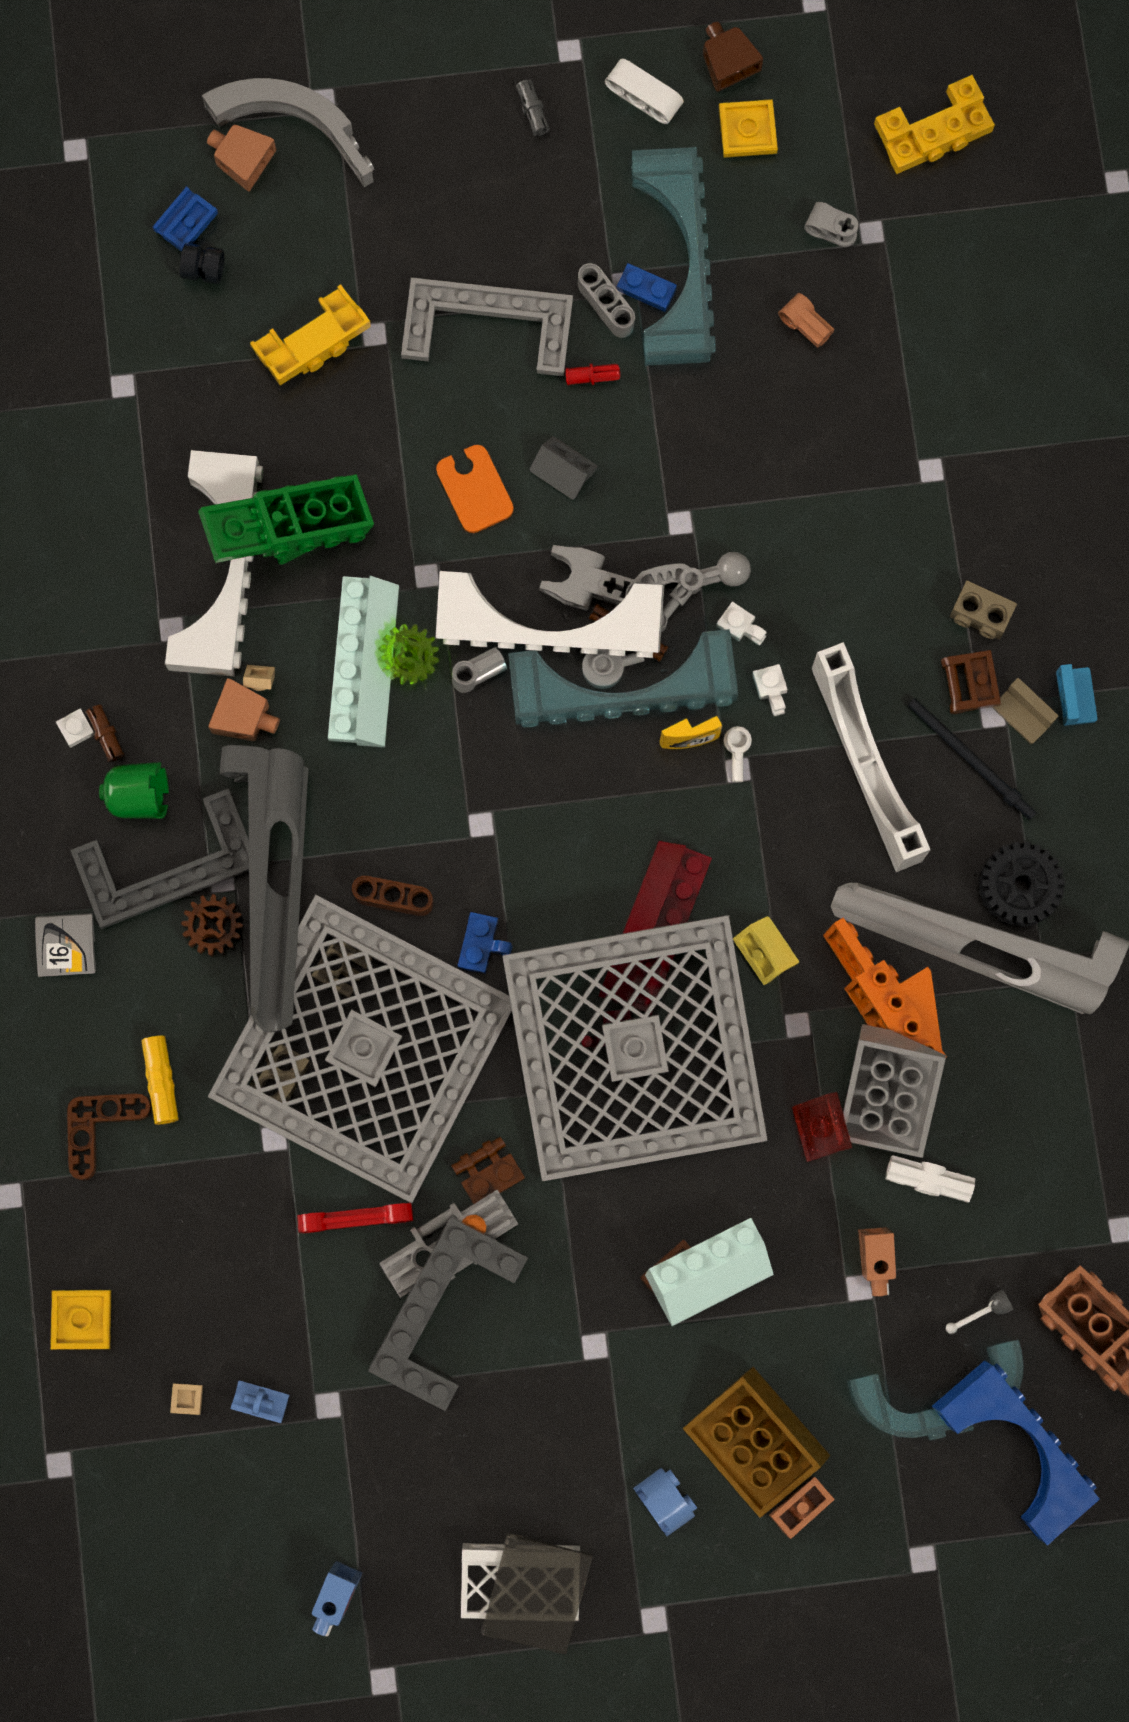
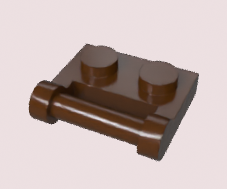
M991 650L941 659L942 668L946 671L952 704L949 707L951 714L1000 706L1001 701ZM960 665H964L970 696V700L962 701L956 669Z

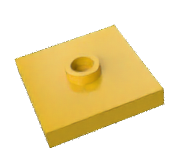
M773 99L719 103L724 158L777 154L778 147Z
M111 1290L52 1291L51 1349H110Z

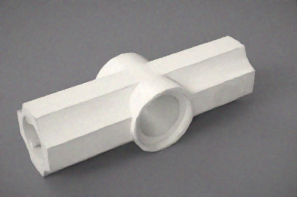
M894 1155L890 1158L885 1180L914 1187V1190L932 1196L942 1195L967 1203L970 1202L975 1187V1178L947 1171L945 1167L929 1162L918 1163Z

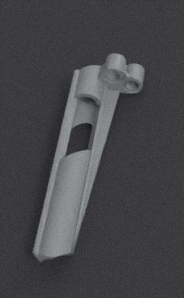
M857 882L839 886L831 904L834 916L838 918L844 917L848 922L1081 1014H1092L1103 1002L1110 984L1116 978L1129 946V940L1103 931L1100 941L1096 940L1091 957H1086L923 906L903 897ZM978 940L1026 959L1032 967V974L1024 979L960 954V951L968 943Z

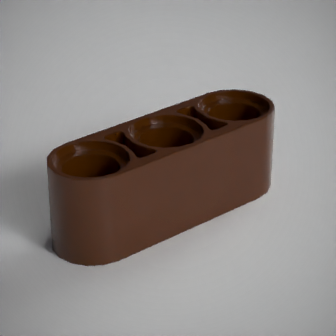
M360 876L352 884L355 900L362 905L416 916H425L433 908L432 894L427 888L371 876ZM361 885H371L373 887L372 893L367 897L360 896L358 889ZM397 890L401 893V896L396 902H389L385 899L388 891ZM418 895H424L428 898V903L422 908L415 907L413 905L414 898Z

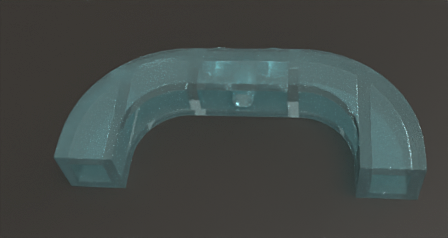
M1019 1340L986 1347L991 1365L998 1364L1008 1376L1005 1379L1007 1384L1011 1388L1015 1386L1019 1390L1024 1368ZM878 1374L847 1381L852 1401L860 1415L870 1425L883 1433L904 1438L928 1435L929 1440L946 1437L945 1431L951 1430L934 1409L912 1414L902 1413L894 1409L883 1395ZM973 1425L965 1428L960 1433L974 1430Z

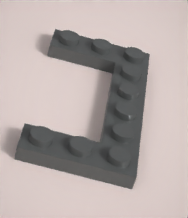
M229 788L203 798L221 845V851L117 891L98 840L71 850L101 929L249 872V839Z
M453 1216L449 1218L368 1368V1371L444 1411H446L459 1384L409 1358L458 1265L462 1258L465 1257L515 1283L528 1259L527 1255Z

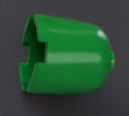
M161 762L119 765L108 771L104 784L99 786V797L101 801L105 802L106 808L112 815L118 818L163 819L166 816L168 805H163V793H169L166 769L161 768Z

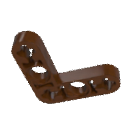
M142 1094L81 1096L72 1099L67 1108L68 1167L71 1175L78 1180L84 1181L93 1177L96 1172L95 1123L144 1120L150 1115L152 1110L150 1100ZM126 1099L125 1105L129 1106L135 1105L136 1100L140 1099V1102L146 1105V1108L142 1109L139 1115L134 1110H125L127 1115L122 1116L123 1104L121 1100ZM93 1101H97V1118H93L94 1112H84L82 1118L79 1117V1114L74 1113V1108H78L79 1103L83 1102V1106L91 1108L94 1107ZM107 1101H114L118 1107L116 1114L110 1117L105 1116L102 1113L103 1104ZM82 1130L87 1131L90 1137L88 1144L83 1147L77 1146L74 1142L75 1134ZM75 1150L79 1152L90 1150V1155L84 1154V1162L90 1165V1169H86L84 1175H81L80 1171L75 1170V1165H80L81 1163L80 1155L74 1156Z

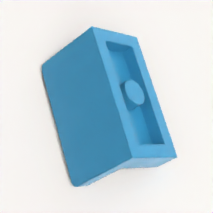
M1072 664L1061 665L1056 671L1064 726L1096 722L1097 712L1090 668L1072 669Z

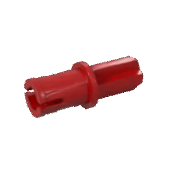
M590 363V366L565 369L567 385L581 383L595 385V382L620 379V367L618 364L593 366V363Z

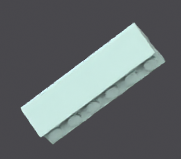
M343 576L328 731L329 741L357 743L359 746L385 747L399 585L373 576H370V578Z

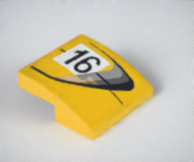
M715 716L692 728L686 718L662 730L660 745L665 749H684L709 743L719 738L722 724L719 718Z

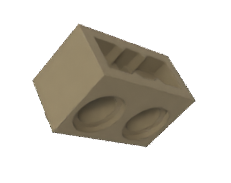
M966 580L949 617L954 618V622L962 627L968 628L971 626L979 630V633L988 639L997 638L1000 640L1017 603ZM963 603H973L976 611L969 612L965 610ZM995 613L999 615L1001 622L992 623L988 618V614Z
M283 1044L277 1048L273 1047L270 1049L274 1063L279 1062L284 1057H289L287 1048ZM292 1050L294 1057L300 1055V1054H298L297 1052H295V1051ZM267 1055L264 1061L267 1062V1065H270ZM304 1058L295 1061L299 1075L303 1076L311 1065L310 1060ZM276 1067L280 1082L296 1078L293 1067L288 1071H282L279 1067ZM272 1069L257 1073L261 1088H264L265 1084L270 1081L276 1082ZM252 1079L249 1086L256 1089L254 1079ZM297 1082L282 1087L286 1102L289 1101L297 1088ZM279 1091L270 1096L282 1103Z

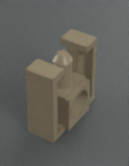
M339 943L328 946L325 951L327 958L330 956L343 958ZM344 943L347 956L360 952ZM364 956L351 960L366 970L367 965ZM321 958L320 962L318 963V965L324 963L322 958ZM345 962L341 963L340 969L336 971L331 970L334 981L339 980L340 974L349 977ZM351 967L353 975L360 973L359 971ZM325 968L314 971L311 975L313 979L322 984L330 983ZM346 983L336 986L339 994L350 998L353 993L352 986Z

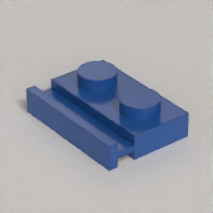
M186 186L154 224L153 230L182 252L184 244H193L215 218L218 211Z

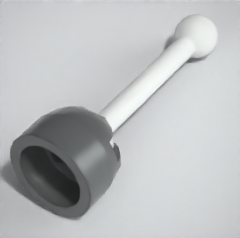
M1001 1289L990 1297L988 1307L956 1323H948L946 1331L949 1334H954L958 1328L991 1311L1002 1315L1012 1311L1013 1307L1006 1293Z

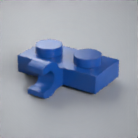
M470 912L458 968L486 974L491 953L499 955L511 953L512 943L494 940L498 918Z

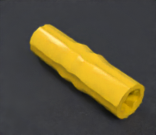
M165 1036L144 1038L141 1042L154 1123L160 1125L176 1122L179 1118Z

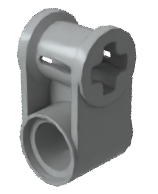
M816 202L804 229L816 238L827 240L840 247H849L856 241L858 221L851 214L835 209L826 203Z

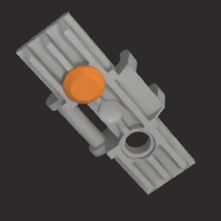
M498 1190L462 1212L459 1211L455 1203H452L447 1211L418 1229L414 1227L410 1230L416 1241L379 1263L400 1298L410 1292L423 1268L416 1262L417 1254L421 1251L431 1253L436 1244L434 1242L426 1246L423 1238L446 1225L451 1216L494 1239L518 1225ZM463 1257L454 1274L472 1264L473 1261Z

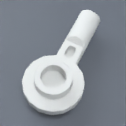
M737 726L732 727L726 732L723 741L726 749L732 753V782L738 783L743 782V753L751 746L752 739L748 730Z

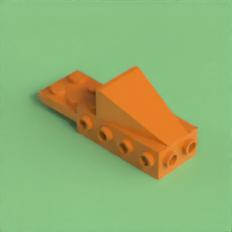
M844 917L836 921L823 936L852 979L844 989L866 1023L870 1026L892 1030L945 1055L941 1045L930 969L927 967L899 984L897 981L899 979L898 974L892 965H887L885 960L876 965L873 964V956L866 946L862 947L855 927L850 922L847 923Z

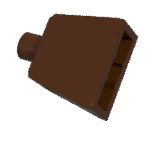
M714 22L706 28L710 39L704 43L703 56L716 92L762 71V55L740 28L734 27L725 32L720 22Z

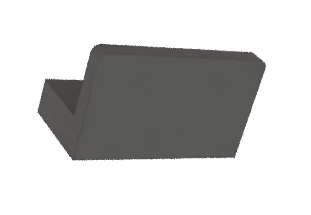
M552 436L541 446L530 467V472L574 500L585 481L595 473L598 466Z

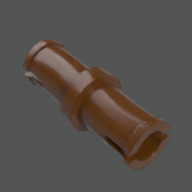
M102 705L93 706V710L90 708L86 710L85 713L95 731L94 737L96 741H100L108 762L118 760L117 757L122 758L125 756L115 736V727L110 725Z

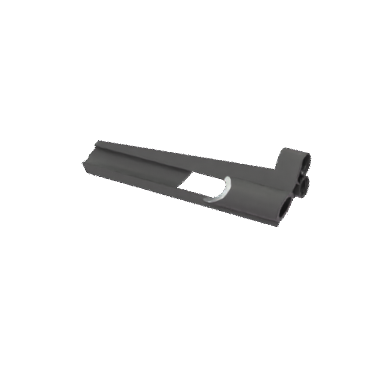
M228 745L221 749L220 774L234 779V782L248 783L250 1014H252L254 1021L261 1030L272 1033L292 1025L308 768L304 766L302 757L290 750L280 748L267 750L261 747ZM278 821L285 822L292 833L288 897L277 894L267 883L270 830Z

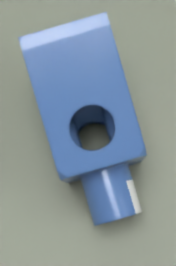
M338 1561L334 1563L327 1574L311 1613L317 1617L312 1628L314 1632L322 1636H329L332 1626H339L363 1572Z

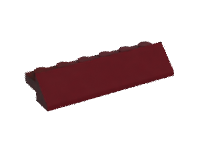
M659 841L623 933L688 922L712 858L686 848V845ZM675 954L668 955L667 957L673 960ZM658 957L640 960L639 962L651 969ZM663 959L655 973L666 979L671 964ZM630 962L611 965V967L622 974ZM635 964L626 978L639 986L647 972ZM608 970L603 986L611 991L619 977ZM651 976L643 989L656 997L664 984ZM623 981L615 995L627 1002L636 989ZM600 990L598 997L605 999L608 994ZM639 993L631 1006L644 1013L652 1000ZM611 998L610 1002L624 1007V1005Z

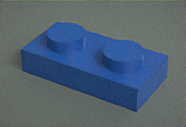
M628 263L616 289L623 294L665 312L677 289V285Z

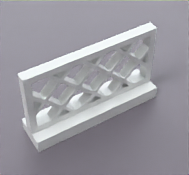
M463 1543L461 1618L578 1621L580 1546ZM468 1565H480L488 1574L476 1585L468 1576ZM502 1566H510L517 1573L507 1585L495 1574ZM517 1566L525 1567L520 1571ZM531 1567H540L547 1574L536 1586L524 1575ZM546 1567L554 1568L551 1571H549ZM561 1567H574L573 1579L563 1586L554 1574ZM490 1577L502 1588L492 1599L480 1589ZM520 1577L531 1588L521 1600L509 1589ZM549 1578L561 1589L550 1601L539 1590ZM468 1583L473 1587L469 1592ZM572 1585H573V1595L568 1591V1589H569ZM475 1592L487 1602L481 1610H467V1600ZM505 1592L517 1603L510 1611H501L494 1603ZM534 1593L546 1603L538 1612H531L523 1604ZM565 1593L573 1602V1612H560L553 1603ZM491 1606L495 1611L486 1610ZM519 1607H521V1608L523 1609V1611H516V1610H517ZM548 1608H550L553 1612H545V1611H546Z

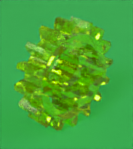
M402 624L400 630L394 627L390 630L391 636L386 634L382 638L386 644L378 647V650L384 653V655L378 658V661L386 663L382 671L390 670L392 672L390 679L393 680L398 676L402 685L406 683L407 679H409L411 685L416 684L418 678L423 682L428 678L426 673L432 674L435 671L431 664L439 662V659L433 656L434 653L439 651V647L431 646L435 638L430 637L427 639L425 637L427 629L418 632L416 624L410 630H408L406 624ZM408 637L413 638V639L417 640L418 642L412 641V640H410ZM392 647L395 649L394 658H392ZM411 651L413 656L407 658L404 653ZM423 651H425V662L422 660ZM399 667L407 668L409 672L404 671Z

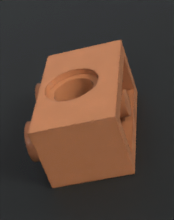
M812 1476L771 1512L769 1516L783 1533L791 1539L835 1499L817 1478Z

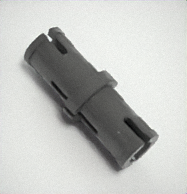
M532 80L519 82L516 85V89L522 100L523 114L529 119L533 135L541 136L550 130L543 114V103L536 95Z

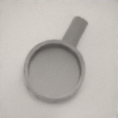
M598 649L597 654L585 655L582 663L583 676L593 687L600 689L610 688L620 681L624 667L643 662L644 657H636V652L625 656L608 655L609 649Z

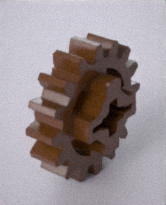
M212 894L210 901L201 896V904L197 905L195 902H191L192 912L184 911V914L189 919L188 921L181 922L183 927L188 928L182 934L184 938H192L188 943L191 948L199 945L197 949L199 954H202L207 949L210 957H213L215 950L224 955V947L228 946L232 950L235 948L232 943L233 939L241 940V936L236 932L237 930L244 929L243 924L237 923L242 918V914L233 913L237 906L235 903L227 906V897H223L219 902L215 894ZM208 908H220L217 912H207L205 910ZM198 917L200 919V926L195 932L194 923ZM205 917H207L209 921L211 920L214 923L217 922L216 924L218 926L219 931L221 932L220 934L216 930L214 931L212 928L209 929V926L207 924L208 922L205 920ZM229 919H231V929L229 934H227L225 926ZM208 939H218L220 941L217 943H206Z

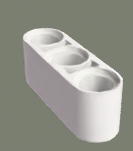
M620 59L605 79L606 86L612 92L663 124L670 122L684 102L683 98L675 90L626 59Z

